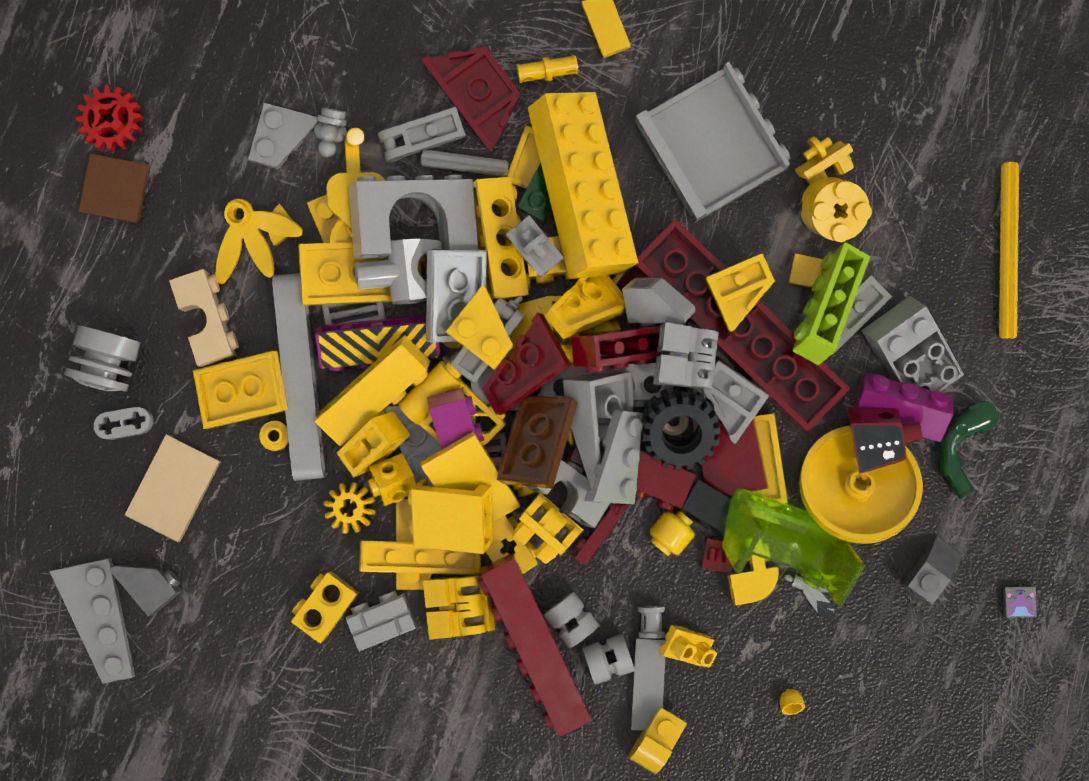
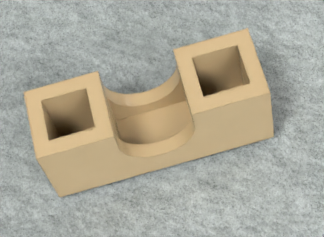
M201 269L169 280L178 309L186 312L200 308L207 317V323L203 331L188 337L197 366L204 368L237 357L235 349L239 348L234 332L228 331L225 321L229 320V315L225 304H219L216 292H219L220 288L215 275H210L208 271Z

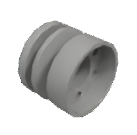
M78 325L73 345L85 350L84 357L69 356L68 360L80 363L81 368L80 371L66 368L64 375L71 377L79 382V384L108 392H127L129 385L117 382L116 377L117 374L128 377L132 376L130 371L120 367L121 361H136L141 342Z

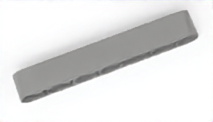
M300 273L273 276L272 284L281 373L288 410L285 412L292 476L294 481L325 478L321 428L315 423L319 413L309 307L302 306Z

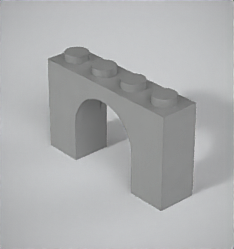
M422 175L415 177L416 180H405L404 176H390L386 178L387 181H376L374 176L358 177L357 181L348 187L354 259L384 258L392 253L389 215L394 203L402 198H413L422 201L433 211L437 219L439 241L442 242L443 250H478L472 179H462V175H448L444 177V180H434L432 175Z

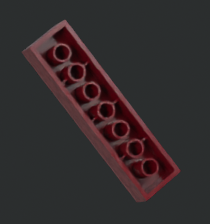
M676 219L637 257L638 263L632 267L647 278H663L695 306L696 312L687 321L694 328L718 332L717 350L746 379L768 393L769 397L767 399L802 433L808 432L850 389L824 362L818 366L793 352L792 350L797 340L794 338V333L760 300L739 323L736 329L729 332L705 280L706 277L727 268Z

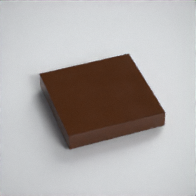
M90 154L78 212L139 224L151 166Z

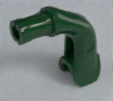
M976 402L966 407V410L950 421L942 441L939 442L940 473L942 477L946 476L959 499L970 495L975 490L961 468L964 465L958 457L956 448L964 439L977 432L983 434L996 426L1000 416L992 402Z

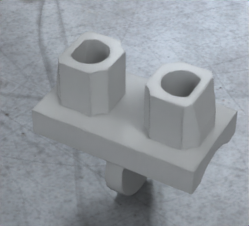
M530 215L506 234L507 238L540 278L564 259Z

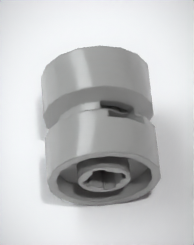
M574 591L543 614L553 629H560L559 637L569 649L577 645L600 626L590 612L582 610L584 604ZM575 617L577 624L572 627L568 621Z
M623 634L606 639L604 645L596 642L582 647L595 685L611 680V676L614 673L620 677L635 671ZM614 652L617 662L609 665L606 654Z

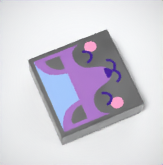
M1003 587L1004 617H1037L1036 587Z

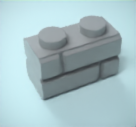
M392 591L378 597L380 600L379 604L369 607L368 602L351 608L352 615L347 616L346 621L358 651L417 628V623L404 593L397 596L396 591Z

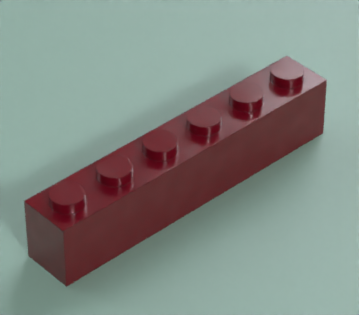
M511 553L480 568L482 578L478 579V583L485 596L490 594L495 605L491 606V610L498 623L503 621L508 632L504 633V637L511 650L516 648L521 657L516 660L523 676L529 675L534 684L529 688L536 703L542 702L546 709V712L542 713L549 730L555 728L558 736L561 737L592 722L590 713L514 554Z

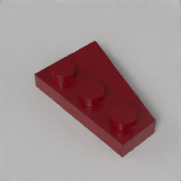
M536 313L531 320L533 324L525 335H521L515 342L517 345L507 360H502L482 388L497 415L507 412L571 365L542 313Z

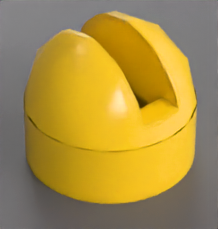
M787 689L780 695L779 704L783 714L793 715L805 709L804 699L797 690Z

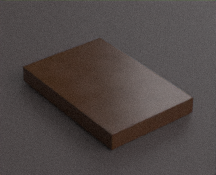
M529 395L520 401L496 480L502 484L553 489L578 402L573 398Z

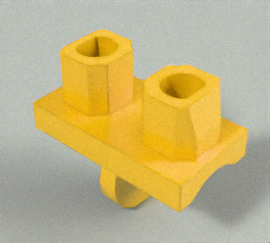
M813 136L808 139L810 149L803 153L807 162L797 167L795 171L799 177L806 179L809 184L821 178H828L824 170L831 165L836 174H845L854 168L849 155L853 152V149L849 143L843 144L841 141L832 144L829 137L820 142Z
M671 625L669 632L665 635L667 641L658 650L662 656L707 668L712 665L717 655V652L712 648L715 640L711 636L688 630L683 626Z

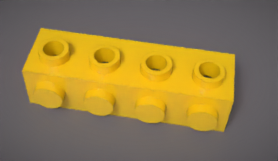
M404 335L319 411L315 423L341 447L372 418L383 415L385 413L384 408L390 403L395 405L402 400L407 393L405 390L412 383L415 386L419 385L429 374L427 369L430 360Z

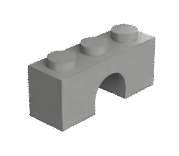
M561 460L555 483L561 481L565 485L567 497L560 510L582 526L595 528L610 503L584 501L587 490L591 491L588 479L582 475L583 469L572 462L566 464ZM527 486L538 494L548 495L551 490L549 488Z

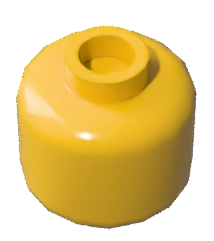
M665 511L650 528V535L652 536L650 542L667 556L671 553L679 555L694 538V531L689 527L693 521L681 511H678L676 515L670 511Z

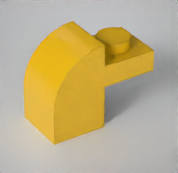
M759 538L745 540L751 570L727 574L732 604L734 605L760 601L767 597L776 586L779 573L778 567L765 566V562L769 561V552L766 543L761 544V539Z
M660 706L646 731L641 732L628 754V758L650 772L657 774L672 754V749L686 727L687 722Z

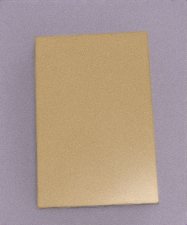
M166 434L125 516L180 542L221 461Z

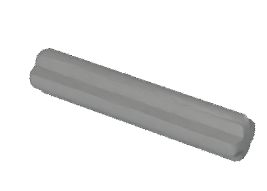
M423 150L421 154V165L423 167L506 177L508 174L509 163L507 160L433 150Z

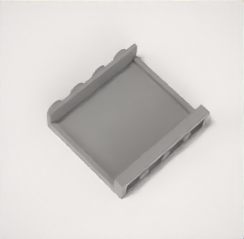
M729 62L725 64L722 70L651 111L647 112L645 110L635 118V124L694 223L787 170L790 165L788 160L791 158L788 150L782 143L780 145L777 143L773 136L775 134L773 125L769 119L762 118L758 111L760 108L758 100L753 93H747L743 86V83H745L743 75L737 67L733 69Z

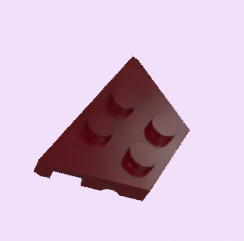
M484 46L473 48L467 52L456 51L444 56L432 58L427 56L421 59L423 65L489 153L492 152L521 97V93L489 50Z

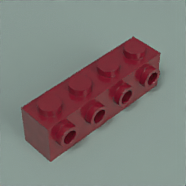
M663 323L571 336L574 367H586L587 372L590 373L605 371V366L610 365L611 369L629 367V362L634 361V365L653 363L652 358L668 355L657 352L660 325Z

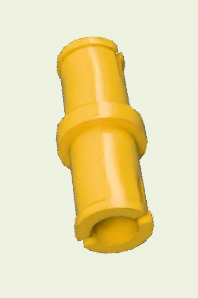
M575 55L556 59L543 57L542 61L516 64L519 83L539 79L552 81V77L578 74V64Z

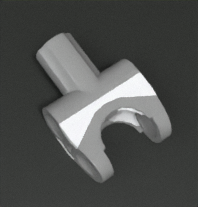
M431 239L391 241L392 253L386 256L387 260L355 263L357 289L390 287L392 304H412L427 301V281L419 275L417 269L418 261L427 257V250H443L442 242Z

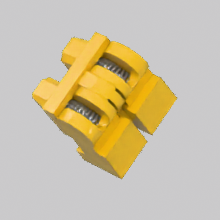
M537 494L520 514L519 520L521 522L517 525L512 536L525 545L536 533L544 542L534 552V555L547 564L558 553L562 555L581 534L583 529L564 512H559L560 509L543 494Z
M482 576L441 577L423 580L425 607H439V610L426 612L429 640L474 635L495 630L497 621L491 610V606H493L492 597L490 594L485 596L478 583V579L482 578Z

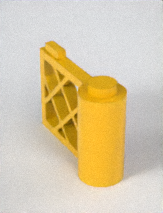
M440 361L429 372L427 377L398 403L400 409L411 421L420 425L440 444L436 430L430 424L433 420L429 411L427 397L463 387L465 395L467 397L472 396L474 406L476 404L482 410L476 411V414L471 415L473 423L476 424V416H489L496 423L489 431H482L485 441H481V444L484 447L506 425V422L503 420L506 414H495L492 406H488L460 378L462 374L451 364V361L447 364Z

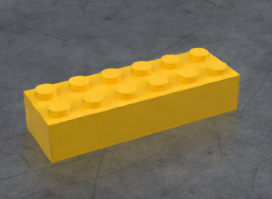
M596 92L545 93L528 107V112L569 279L621 274L636 265L638 259Z

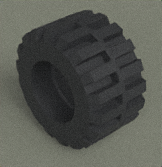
M680 386L673 387L674 392L668 393L667 389L660 391V398L654 395L650 399L651 406L646 405L643 410L642 434L645 447L648 452H651L652 458L656 462L661 460L662 466L666 468L673 464L674 470H681V466L687 465L689 470L694 468L693 463L697 461L700 465L705 463V455L711 457L714 454L713 446H718L719 444L718 434H720V426L715 410L709 399L705 400L704 394L699 391L694 394L693 389L686 387L684 392L680 390ZM688 416L696 420L698 426L690 437L683 440H673L662 432L666 423L672 418Z

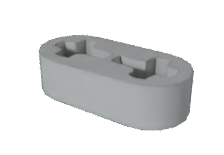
M141 407L105 412L95 419L94 430L100 438L108 440L147 433L152 428L153 416L147 409ZM136 413H139V416L145 417V422L141 423L140 429H138L137 425H127L126 420L135 419ZM107 418H109L110 422H120L121 424L120 427L112 428L111 434L102 429V425L107 423Z

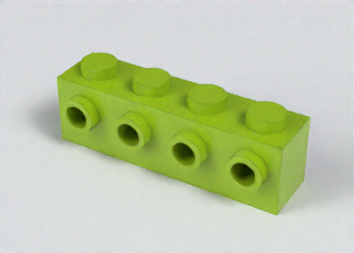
M846 242L835 252L827 253L821 263V268L824 269L822 275L818 276L812 286V291L815 292L814 296L807 302L803 310V314L806 315L804 322L800 323L794 333V338L797 340L792 350L793 352L819 366L836 351L868 265L869 255Z

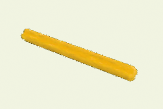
M1004 162L1001 165L999 337L1002 339H1014L1017 337L1019 164L1017 162Z

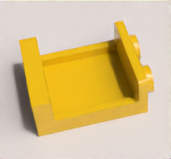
M421 479L410 490L408 503L412 507V519L409 530L410 534L413 535V546L484 554L493 543L492 485L480 484L474 491L431 487L428 486V480Z

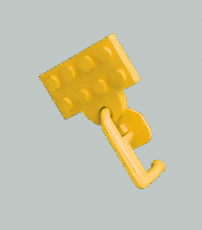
M351 128L346 135L344 142L346 173L333 175L327 183V206L340 219L330 232L329 243L298 245L302 306L392 302L390 287L358 290L356 285L355 263L387 260V257L354 259L348 187L356 182L358 177L374 176L376 181H385L377 173H361L359 145L364 141L365 136L359 128ZM419 260L417 269L422 277L421 260Z

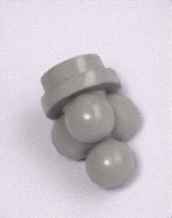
M323 107L321 114L317 116L319 123L315 125L314 133L316 137L323 140L320 142L318 149L324 157H331L335 154L337 149L334 142H343L346 139L347 130L344 126L347 125V119H345V111Z

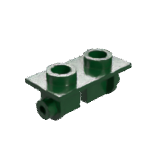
M540 162L517 207L522 209L521 212L525 215L534 216L543 221L551 207V202Z

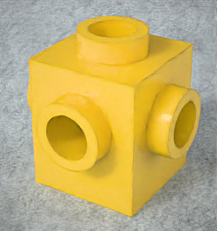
M403 453L381 460L369 467L372 479L368 480V485L374 497L380 496L384 506L402 501L409 496L410 490L416 485L414 474Z

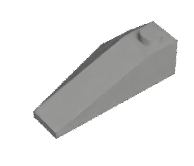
M631 371L581 375L563 380L564 398H573L578 402L571 429L591 491L596 480V476L593 475L596 464H601L605 453L603 441L613 411H633L634 398Z

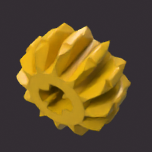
M354 482L350 486L349 493L344 483L339 484L341 495L331 490L329 494L335 499V502H324V506L333 507V511L327 512L325 517L332 518L336 516L337 519L331 525L334 529L343 522V533L349 532L350 524H352L353 530L356 533L360 532L361 527L358 521L360 520L364 525L369 526L371 522L364 515H375L376 510L367 509L366 506L375 502L374 497L364 500L363 497L368 493V489L364 487L356 494L358 484ZM348 499H351L350 503L357 504V508L353 510L354 515L351 517L349 516L350 513H344L343 507L347 506L346 501Z

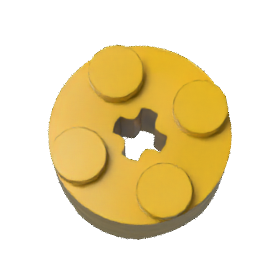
M836 177L821 178L814 181L805 190L801 200L803 202L801 218L806 227L815 234L837 242H844L859 234L872 214V209L865 192L858 185Z

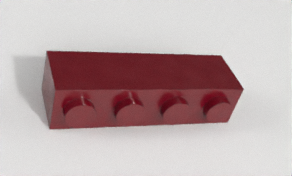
M576 445L570 461L583 469V473L586 474ZM640 451L636 496L645 500L646 496L650 495L658 499L656 505L672 512L674 507L682 509L696 475L683 469L674 470V466L671 464L666 468L662 466L661 460L656 462L651 455Z

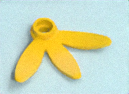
M244 199L231 200L226 205L224 211L225 219L230 227L224 236L217 257L215 272L217 282L224 284L234 271L240 257L243 239L258 269L266 277L271 278L274 275L273 256L266 239L259 229L278 236L299 237L302 235V228L284 215L267 211H254L252 205ZM238 208H241L244 211V217L242 219L238 218L236 215V211Z

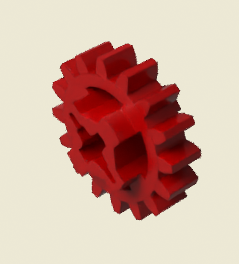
M105 85L104 93H101L97 88L93 89L95 96L90 98L85 95L86 106L78 105L77 107L83 112V116L76 117V121L84 125L78 130L79 133L88 135L85 140L90 145L96 142V148L101 151L106 145L108 150L115 152L117 144L121 148L126 149L125 141L129 139L135 142L136 139L132 135L133 132L142 131L137 122L144 120V117L136 113L141 109V106L137 102H133L134 97L130 93L124 95V90L120 87H117L114 93L108 85ZM113 100L110 104H101L105 101ZM94 112V122L92 123L91 119ZM109 114L114 118L111 123L106 120ZM128 114V123L125 125V116ZM118 133V135L114 137H107L109 134Z

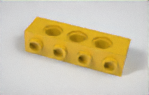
M511 177L477 179L473 182L478 250H487L486 289L492 302H497L499 298L509 301L510 299L515 300L518 296L522 298L528 296L530 278L525 273V259L506 236L510 230L521 223L520 216L516 214V188L512 185ZM492 204L500 208L501 217L493 213ZM497 233L505 238V246H501L497 242ZM501 263H505L509 267V276L502 272Z

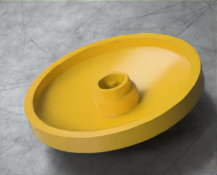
M851 425L837 428L823 435L815 442L802 464L799 485L803 503L813 520L826 532L839 539L860 544L887 540L898 534L908 525L920 505L923 482L917 461L905 446L907 458L904 461L859 474Z

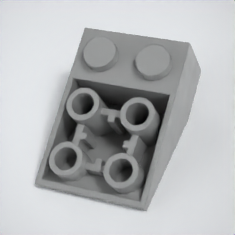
M911 296L861 330L873 352L894 381L911 383L919 388L941 392L964 375L927 306Z

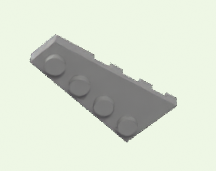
M112 558L50 571L102 684L135 677L116 578L110 572V569L113 567Z

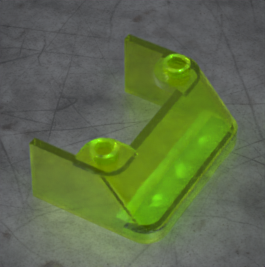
M737 488L730 500L722 543L725 555L731 562L734 570L741 573L752 555L797 569L804 577L803 581L805 584L814 589H819L820 587L827 589L836 605L842 607L865 568L864 563L851 544L826 532L805 510L745 489Z

